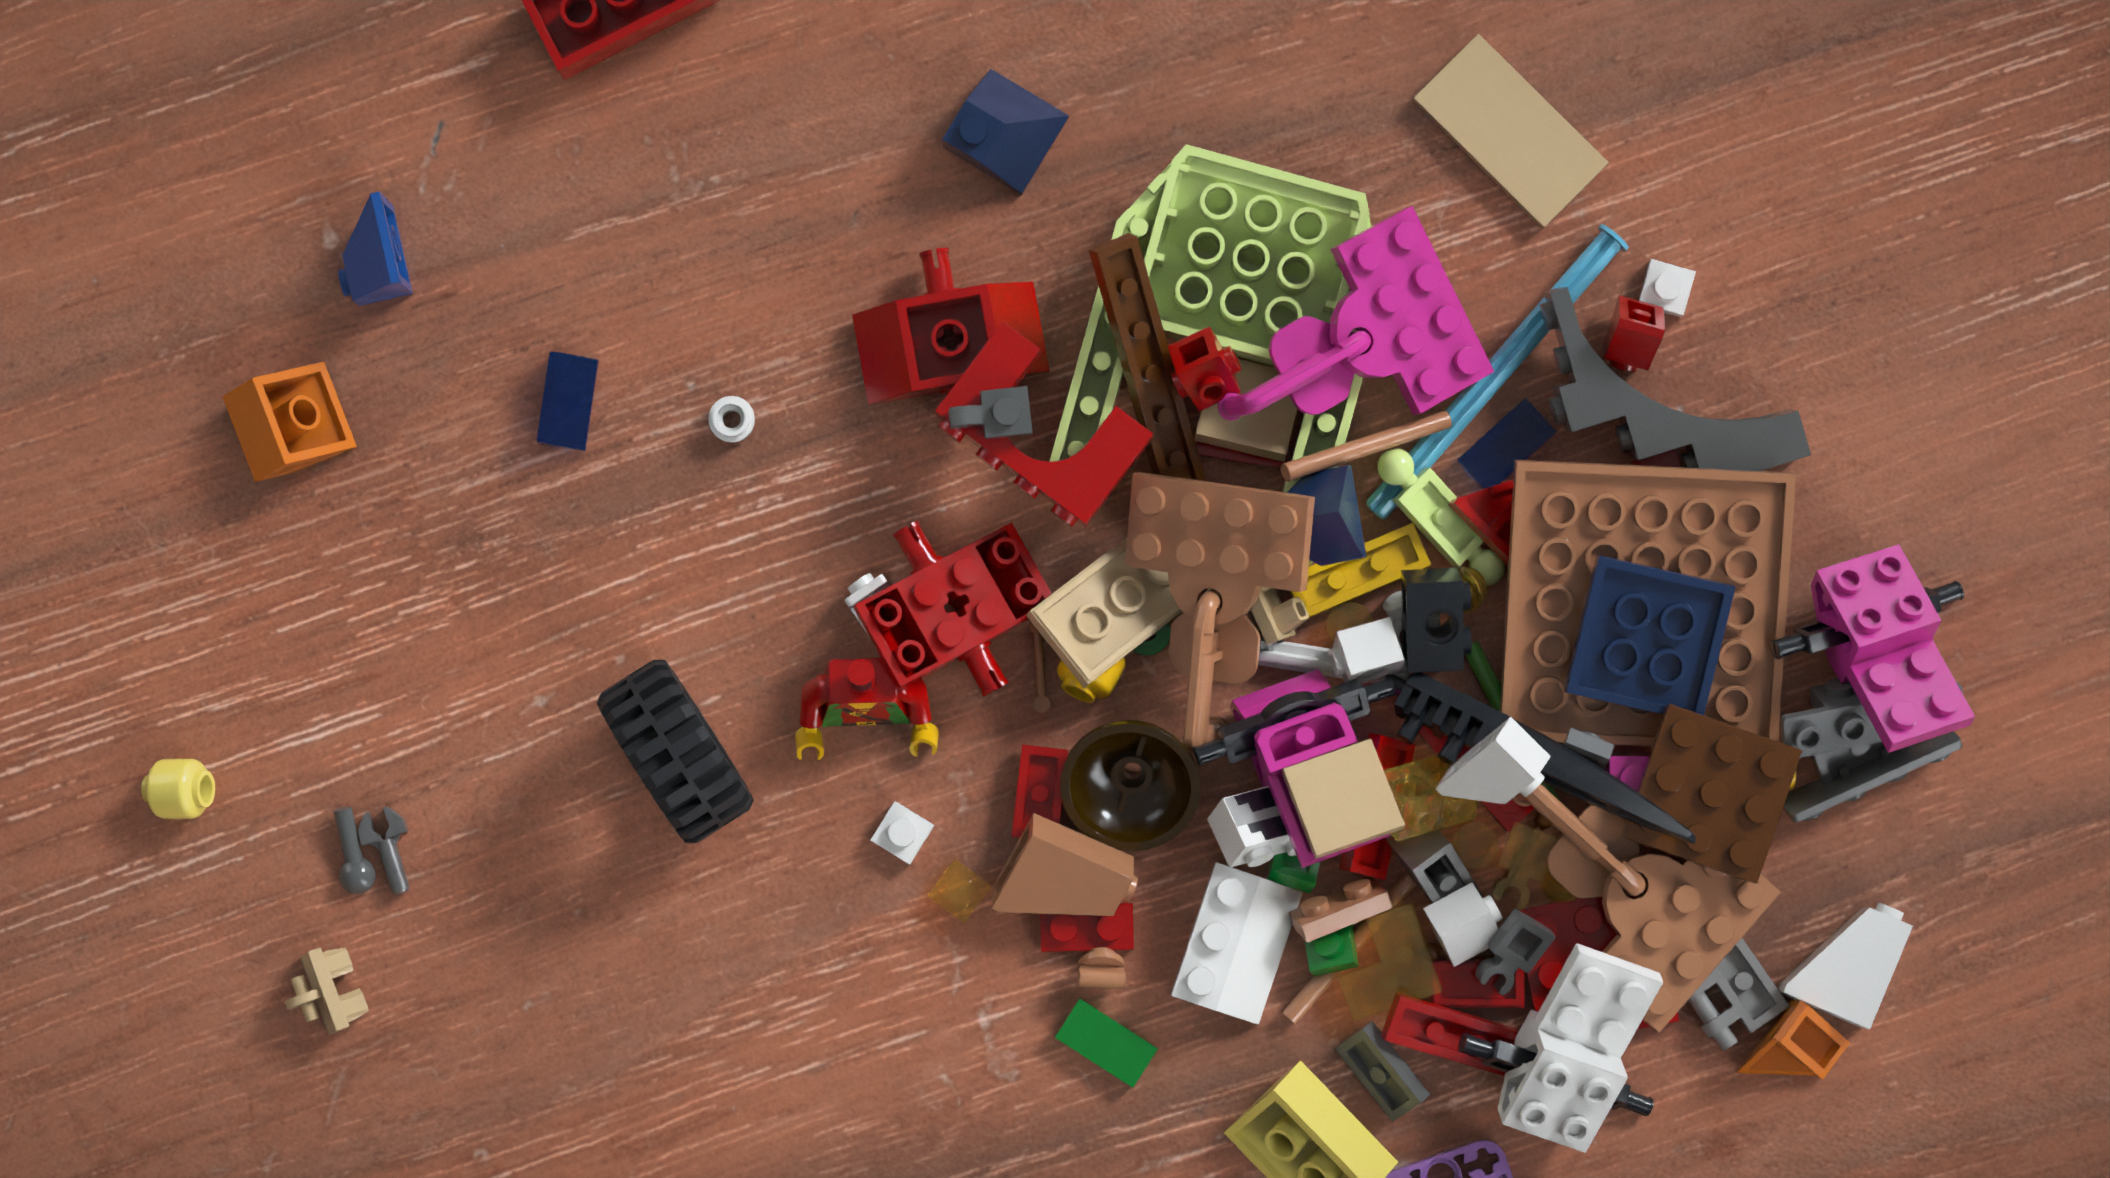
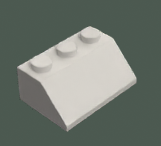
M1215 862L1170 995L1259 1025L1292 926L1288 912L1298 908L1303 892Z

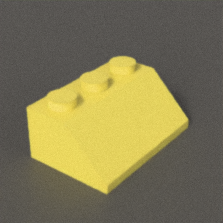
M1301 1060L1278 1079L1224 1132L1267 1178H1385L1398 1163Z

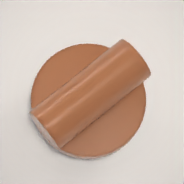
M1105 947L1093 948L1079 958L1077 972L1078 987L1125 988L1126 972L1124 971V959L1114 953L1113 950Z

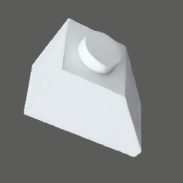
M1509 717L1451 765L1435 789L1442 796L1506 804L1519 793L1527 797L1542 783L1545 777L1540 772L1551 756L1516 721Z

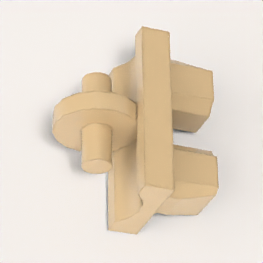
M1262 586L1256 603L1246 614L1255 628L1261 631L1267 645L1296 635L1294 629L1309 619V613L1304 602L1299 597L1282 603L1275 588Z
M320 947L300 957L312 990H309L304 974L292 978L291 982L296 996L284 1001L287 1010L300 1006L306 1023L319 1018L314 1004L316 1000L328 1035L349 1027V1022L369 1011L360 988L339 996L334 985V978L353 971L352 962L346 948L322 952Z

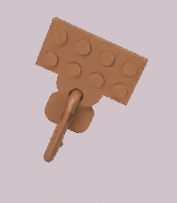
M1143 472L1132 474L1125 566L1168 572L1170 592L1178 608L1183 611L1171 625L1169 659L1173 668L1178 673L1189 677L1183 736L1184 745L1188 750L1193 751L1192 747L1219 739L1218 729L1228 725L1221 716L1216 714L1210 715L1212 682L1241 684L1251 679L1257 671L1260 634L1246 614L1256 603L1261 586L1302 592L1307 589L1315 497Z
M1541 784L1527 797L1519 793L1512 798L1520 806L1532 805L1563 833L1550 848L1547 855V868L1550 875L1571 895L1577 898L1603 897L1602 905L1606 920L1617 935L1602 952L1660 973L1663 984L1643 1018V1021L1658 1033L1661 1032L1781 893L1762 874H1760L1758 883L1753 884L1685 859L1678 863L1665 855L1639 854V843L1621 837L1626 819L1593 805L1585 808L1577 817Z

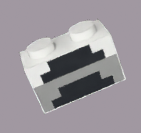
M1269 786L1222 798L1207 818L1229 868L1245 863L1249 867H1256L1266 863L1274 855L1287 852L1289 856H1296Z

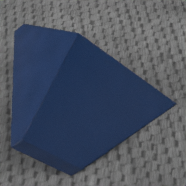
M1351 465L1326 469L1301 477L1287 493L1315 497L1309 560L1320 566L1367 558Z

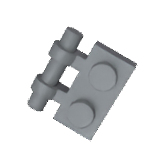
M1743 938L1738 941L1687 1000L1702 1020L1703 1024L1700 1027L1708 1038L1713 1037L1722 1051L1738 1042L1728 1027L1738 1019L1741 1020L1748 1032L1752 1033L1790 1007ZM1714 984H1716L1730 1004L1729 1007L1720 1013L1704 992Z

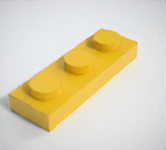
M1414 523L1364 543L1367 558L1326 566L1318 564L1309 566L1307 589L1302 592L1290 591L1292 597H1299L1304 602L1309 617H1312L1401 579V570L1430 567L1431 563Z

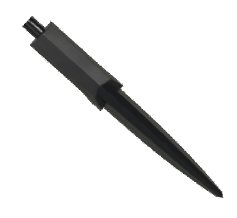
M1421 672L1413 673L1408 680L1394 674L1386 675V677H1390L1395 688L1394 691L1396 692L1395 696L1398 697L1394 704L1395 714L1397 717L1405 719L1396 735L1397 738L1404 743L1412 745L1422 726L1431 729L1433 735L1440 739L1443 735L1448 737L1438 754V758L1449 765L1455 763L1464 746L1472 749L1510 717ZM1513 719L1551 756L1540 772L1545 777L1542 781L1543 783L1621 818L1673 838L1695 844L1696 836L1691 830L1642 794L1571 749Z

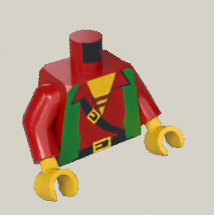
M882 658L833 659L828 661L824 674H819L810 679L802 688L799 720L802 728L795 734L798 759H802V750L810 746L816 747L817 760L823 757V737L819 729L821 726L910 723L914 725L910 739L911 754L917 757L919 743H927L932 747V754L935 755L937 753L939 730L934 724L929 723L932 720L926 684L923 679H919L898 688Z

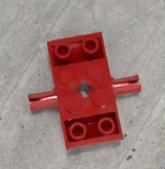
M936 248L938 268L934 267L931 250L919 253L922 260L927 293L922 296L895 300L852 314L868 405L936 393L947 396L1003 321L1041 349L1040 357L1024 377L1050 373L1033 281L989 283L966 288H955L949 259V248ZM953 331L956 338L963 337V342L957 344V350L947 351L945 346H938V342L945 339L944 332Z
M919 520L911 523L909 527L905 526L893 534L894 539L897 540L913 569L910 572V576L855 604L853 608L898 688L927 677L959 660V662L964 661L982 692V696L985 697L1009 683L989 649V646L992 645L991 642L1029 621L1026 614L1052 593L1012 522L943 558L942 555H936L920 526ZM948 603L955 611L947 613L944 606Z

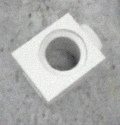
M1390 617L1338 631L1332 645L1333 648L1328 650L1332 670L1335 676L1342 675L1344 683L1358 679L1361 684L1383 679L1389 674L1398 675L1405 660Z

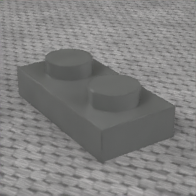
M1371 1021L1342 1041L1335 1050L1393 1122L1422 1103L1430 1093L1393 1046L1381 1037L1382 1032Z

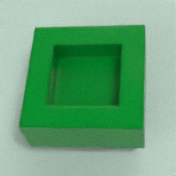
M1287 852L1276 854L1270 860L1267 880L1311 894L1316 885L1320 862L1301 868L1297 856H1289Z
M1353 925L1310 942L1305 941L1309 972L1313 976L1359 967Z

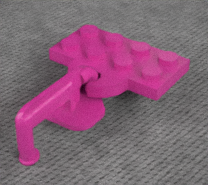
M1413 206L1394 213L1330 249L1351 290L1338 301L1330 317V323L1310 316H1304L1277 330L1269 343V355L1279 375L1245 394L1227 393L1218 402L1217 408L1219 414L1224 419L1233 421L1241 416L1257 413L1289 395L1299 411L1309 415L1320 414L1348 397L1355 373L1360 377L1375 379L1393 375L1412 415H1417L1494 372Z

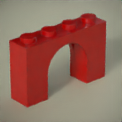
M1003 321L935 410L936 416L942 419L938 427L958 443L966 437L978 446L979 450L975 455L994 470L998 471L1003 465L1014 473L1017 477L1012 483L1031 498L1035 499L1040 493L1051 501L1054 506L1050 511L1064 523L1073 527L1076 522H1079L1086 527L1153 439V433L1119 407L1115 406L1083 449L1067 459L1047 462L1025 455L1014 446L1009 437L985 439L983 426L950 429L948 414L950 407L981 405L980 391L1017 387L1041 355L1039 347Z

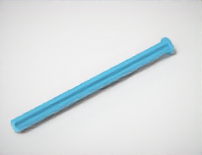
M1604 224L1599 225V235L1551 288L1552 290L1558 287H1568L1572 303L1580 297L1620 250L1626 252L1629 248L1627 243L1617 233ZM1545 296L1490 358L1489 362L1494 372L1463 389L1445 410L1451 417V428L1422 437L1409 451L1414 461L1415 475L1423 468L1432 467L1549 332L1544 324L1540 310V304L1546 302ZM1383 481L1368 498L1367 507L1379 518H1387L1397 507L1393 499L1403 488L1400 485H1390Z

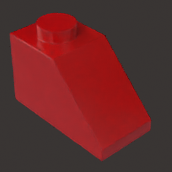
M1619 295L1603 345V358L1610 360L1612 367L1622 371L1636 372L1637 368L1648 371L1664 336V308Z

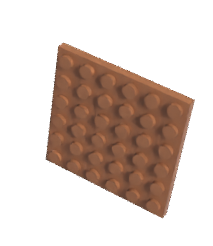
M1514 460L1499 711L1557 742H1564L1570 728H1574L1579 731L1592 732L1602 740L1614 745H1653L1663 714L1564 691L1596 555L1599 554L1731 584L1736 587L1704 716L1778 741L1784 657L1777 659L1773 656L1770 642L1771 640L1785 637L1796 474L1789 472Z

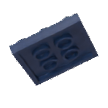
M1597 554L1564 691L1663 714L1666 704L1670 703L1704 715L1736 587L1731 584Z

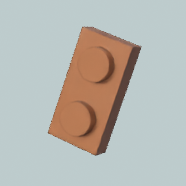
M1374 878L1370 880L1357 879L1347 883L1342 891L1330 896L1311 897L1303 901L1300 908L1288 913L1293 928L1306 942H1310L1392 909L1388 892Z

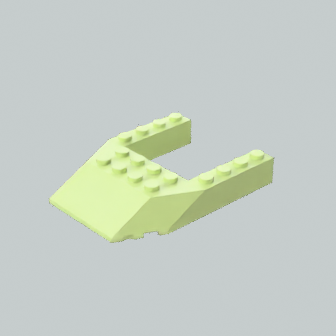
M1186 144L1162 173L1150 183L1142 195L1116 221L1111 240L1127 233L1137 235L1165 337L1179 341L1210 326L1223 348L1231 346L1237 357L1275 367L1269 355V343L1277 330L1304 316H1310L1330 323V317L1338 301L1351 291L1330 249L1371 227L1366 193ZM1099 286L1049 462L1067 459L1083 449L1114 409L1123 377V369ZM1354 373L1349 395L1344 401L1320 414H1303L1291 461L1346 442L1363 377ZM1300 478L1289 482L1285 480L1282 492L1287 493Z

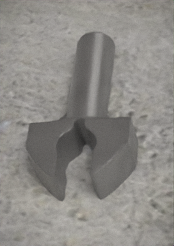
M383 806L386 819L389 822V828L385 834L386 839L375 831L370 812L364 814L358 829V835L362 846L371 844L379 849L391 891L395 895L406 893L410 887L397 843L401 834L409 831L404 817L393 809Z

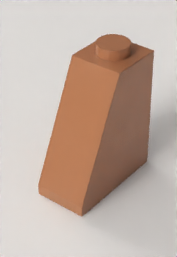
M1033 813L993 885L992 909L1004 913L1113 916L1121 901L1129 902L1136 889L1138 877L1134 876V857Z

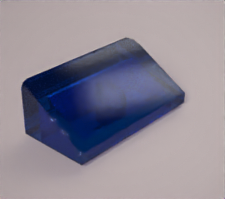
M550 351L537 434L538 444L586 451L599 360Z

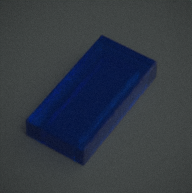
M1525 398L1457 459V462L1483 490L1500 484L1514 471V460H1526L1557 431Z

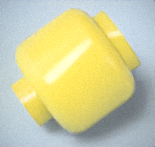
M162 759L157 761L151 767L148 775L144 777L141 792L144 801L148 803L155 816L162 819H193L199 817L213 802L215 782L212 774L198 760Z

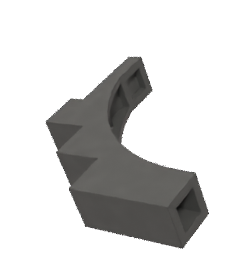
M1558 287L1543 292L1546 302L1540 304L1542 318L1548 331L1555 330L1559 347L1553 349L1554 358L1560 374H1568L1570 380L1552 386L1555 397L1549 398V405L1556 425L1563 423L1566 431L1574 432L1619 418L1621 425L1615 426V433L1623 453L1629 451L1631 458L1640 460L1685 446L1687 453L1681 454L1683 468L1762 471L1811 455L1798 410L1788 409L1754 418L1710 419L1671 409L1648 398L1614 373L1593 350L1580 330L1568 287Z

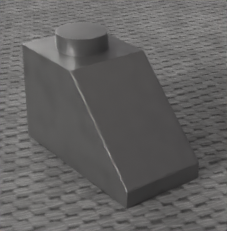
M1424 812L1405 824L1403 829L1394 832L1386 838L1403 867L1418 884L1417 886L1431 904L1470 883H1473L1481 897H1484L1450 842Z

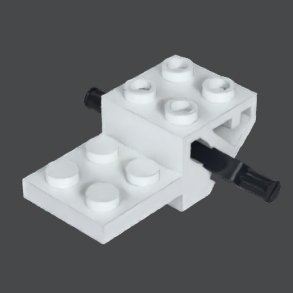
M1576 943L1539 1012L1530 1010L1515 1038L1514 1045L1501 1040L1489 1042L1468 1033L1463 1034L1458 1043L1459 1052L1482 1059L1481 1064L1506 1072L1498 1105L1502 1124L1586 1153L1610 1109L1615 1110L1621 1107L1645 1117L1649 1116L1653 1109L1654 1100L1651 1097L1630 1091L1631 1086L1625 1084L1628 1077L1621 1057L1663 984L1662 977L1659 972Z

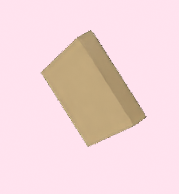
M1238 359L1242 368L1241 372L1235 374L1241 393H1238V395L1245 394L1279 375L1276 368ZM1289 395L1257 413L1241 416L1233 421L1226 420L1219 414L1218 404L1201 411L1195 441L1285 462L1297 408Z
M1372 739L1312 758L1282 770L1283 778L1315 859L1396 832L1405 826Z

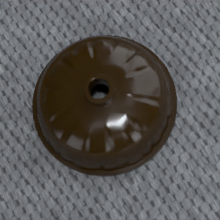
M1123 720L1109 723L1090 731L1074 745L1063 765L1060 789L1062 802L1068 816L1086 836L1118 850L1139 851L1163 845L1175 838L1187 827L1198 807L1201 782L1199 770L1192 754L1177 737L1165 729L1148 722ZM1135 763L1141 769L1138 772H1129L1126 770L1125 765Z

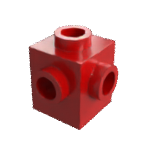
M1210 326L1168 345L1175 371L1171 373L1173 383L1181 398L1190 396L1199 412L1218 404L1227 393H1241L1235 375L1242 371L1239 360L1231 346L1226 348L1221 346Z

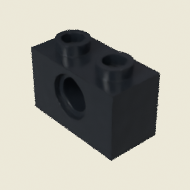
M1457 567L1401 570L1402 654L1405 659L1404 664L1407 672L1464 670V655L1471 654L1472 650L1470 627H1463V610L1471 609L1469 582H1463ZM1437 612L1448 614V619L1442 626L1433 628L1426 625L1427 619L1432 614Z

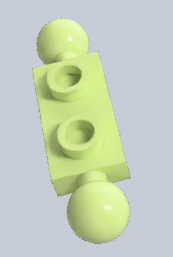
M1398 448L1384 452L1377 464L1380 478L1387 484L1400 485L1403 488L1393 499L1394 503L1453 567H1460L1467 559L1469 561L1470 576L1476 583L1484 586L1498 583L1504 576L1505 563L1491 549L1481 548L1480 545L1483 543L1481 538L1448 505L1453 499L1457 498L1430 467L1423 468L1415 475L1414 461L1408 452Z

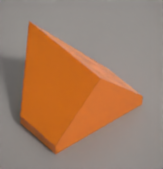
M1791 999L1788 1002L1790 1007L1780 1013L1736 1073L1817 1076L1823 1080L1850 1042L1802 1000Z

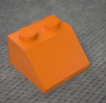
M325 362L254 377L222 396L255 482L291 474L357 447Z

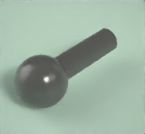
M352 807L337 808L333 812L345 861L339 870V881L346 891L353 894H362L374 885L376 871L372 863L362 856Z

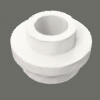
M723 397L715 402L709 412V426L714 435L725 442H739L749 436L754 428V411L750 404L740 397ZM734 411L740 414L741 421L737 427L728 428L724 425V416L728 412Z

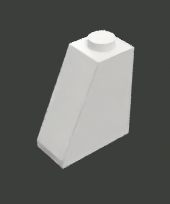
M1877 903L1875 909L1862 907L1780 982L1778 990L1785 996L1802 1000L1813 1008L1860 1028L1870 1030L1913 926L1901 921L1904 915L1903 912L1885 904Z

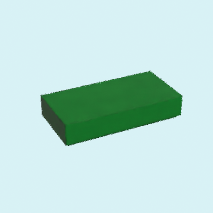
M1079 998L1055 1036L1056 1039L1132 1088H1134L1158 1050L1157 1047L1081 998Z

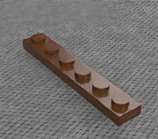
M1127 233L1089 249V254L1137 422L1153 433V439L1145 448L1152 474L1206 481L1184 400L1179 395L1171 378V373L1175 371L1138 237L1137 235Z

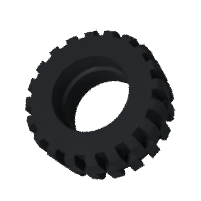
M652 660L601 692L596 703L607 725L655 802L685 843H698L750 810L754 801L752 794L710 725L666 660Z

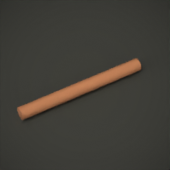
M1442 411L1283 463L1281 465L1282 476L1289 482L1449 429L1452 426L1451 417L1447 411Z
M1405 873L1387 891L1392 909L1362 920L1353 930L1357 954L1418 885ZM1342 971L1313 976L1282 1013L1296 1025Z

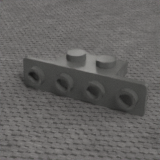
M1838 678L1828 680L1823 685L1810 687V702L1814 709L1785 714L1781 717L1782 743L1803 750L1800 758L1882 742L1850 682L1841 684ZM1956 681L1961 692L1963 693L1962 686Z
M1952 731L1889 753L1883 743L1879 742L1813 755L1811 759L1819 779L1788 792L1783 810L1794 823L1815 819L1824 810L1839 803L1857 800L1870 789L1886 782L1901 780L1910 771L1925 764L1945 760L1952 752L1963 747L1961 739Z

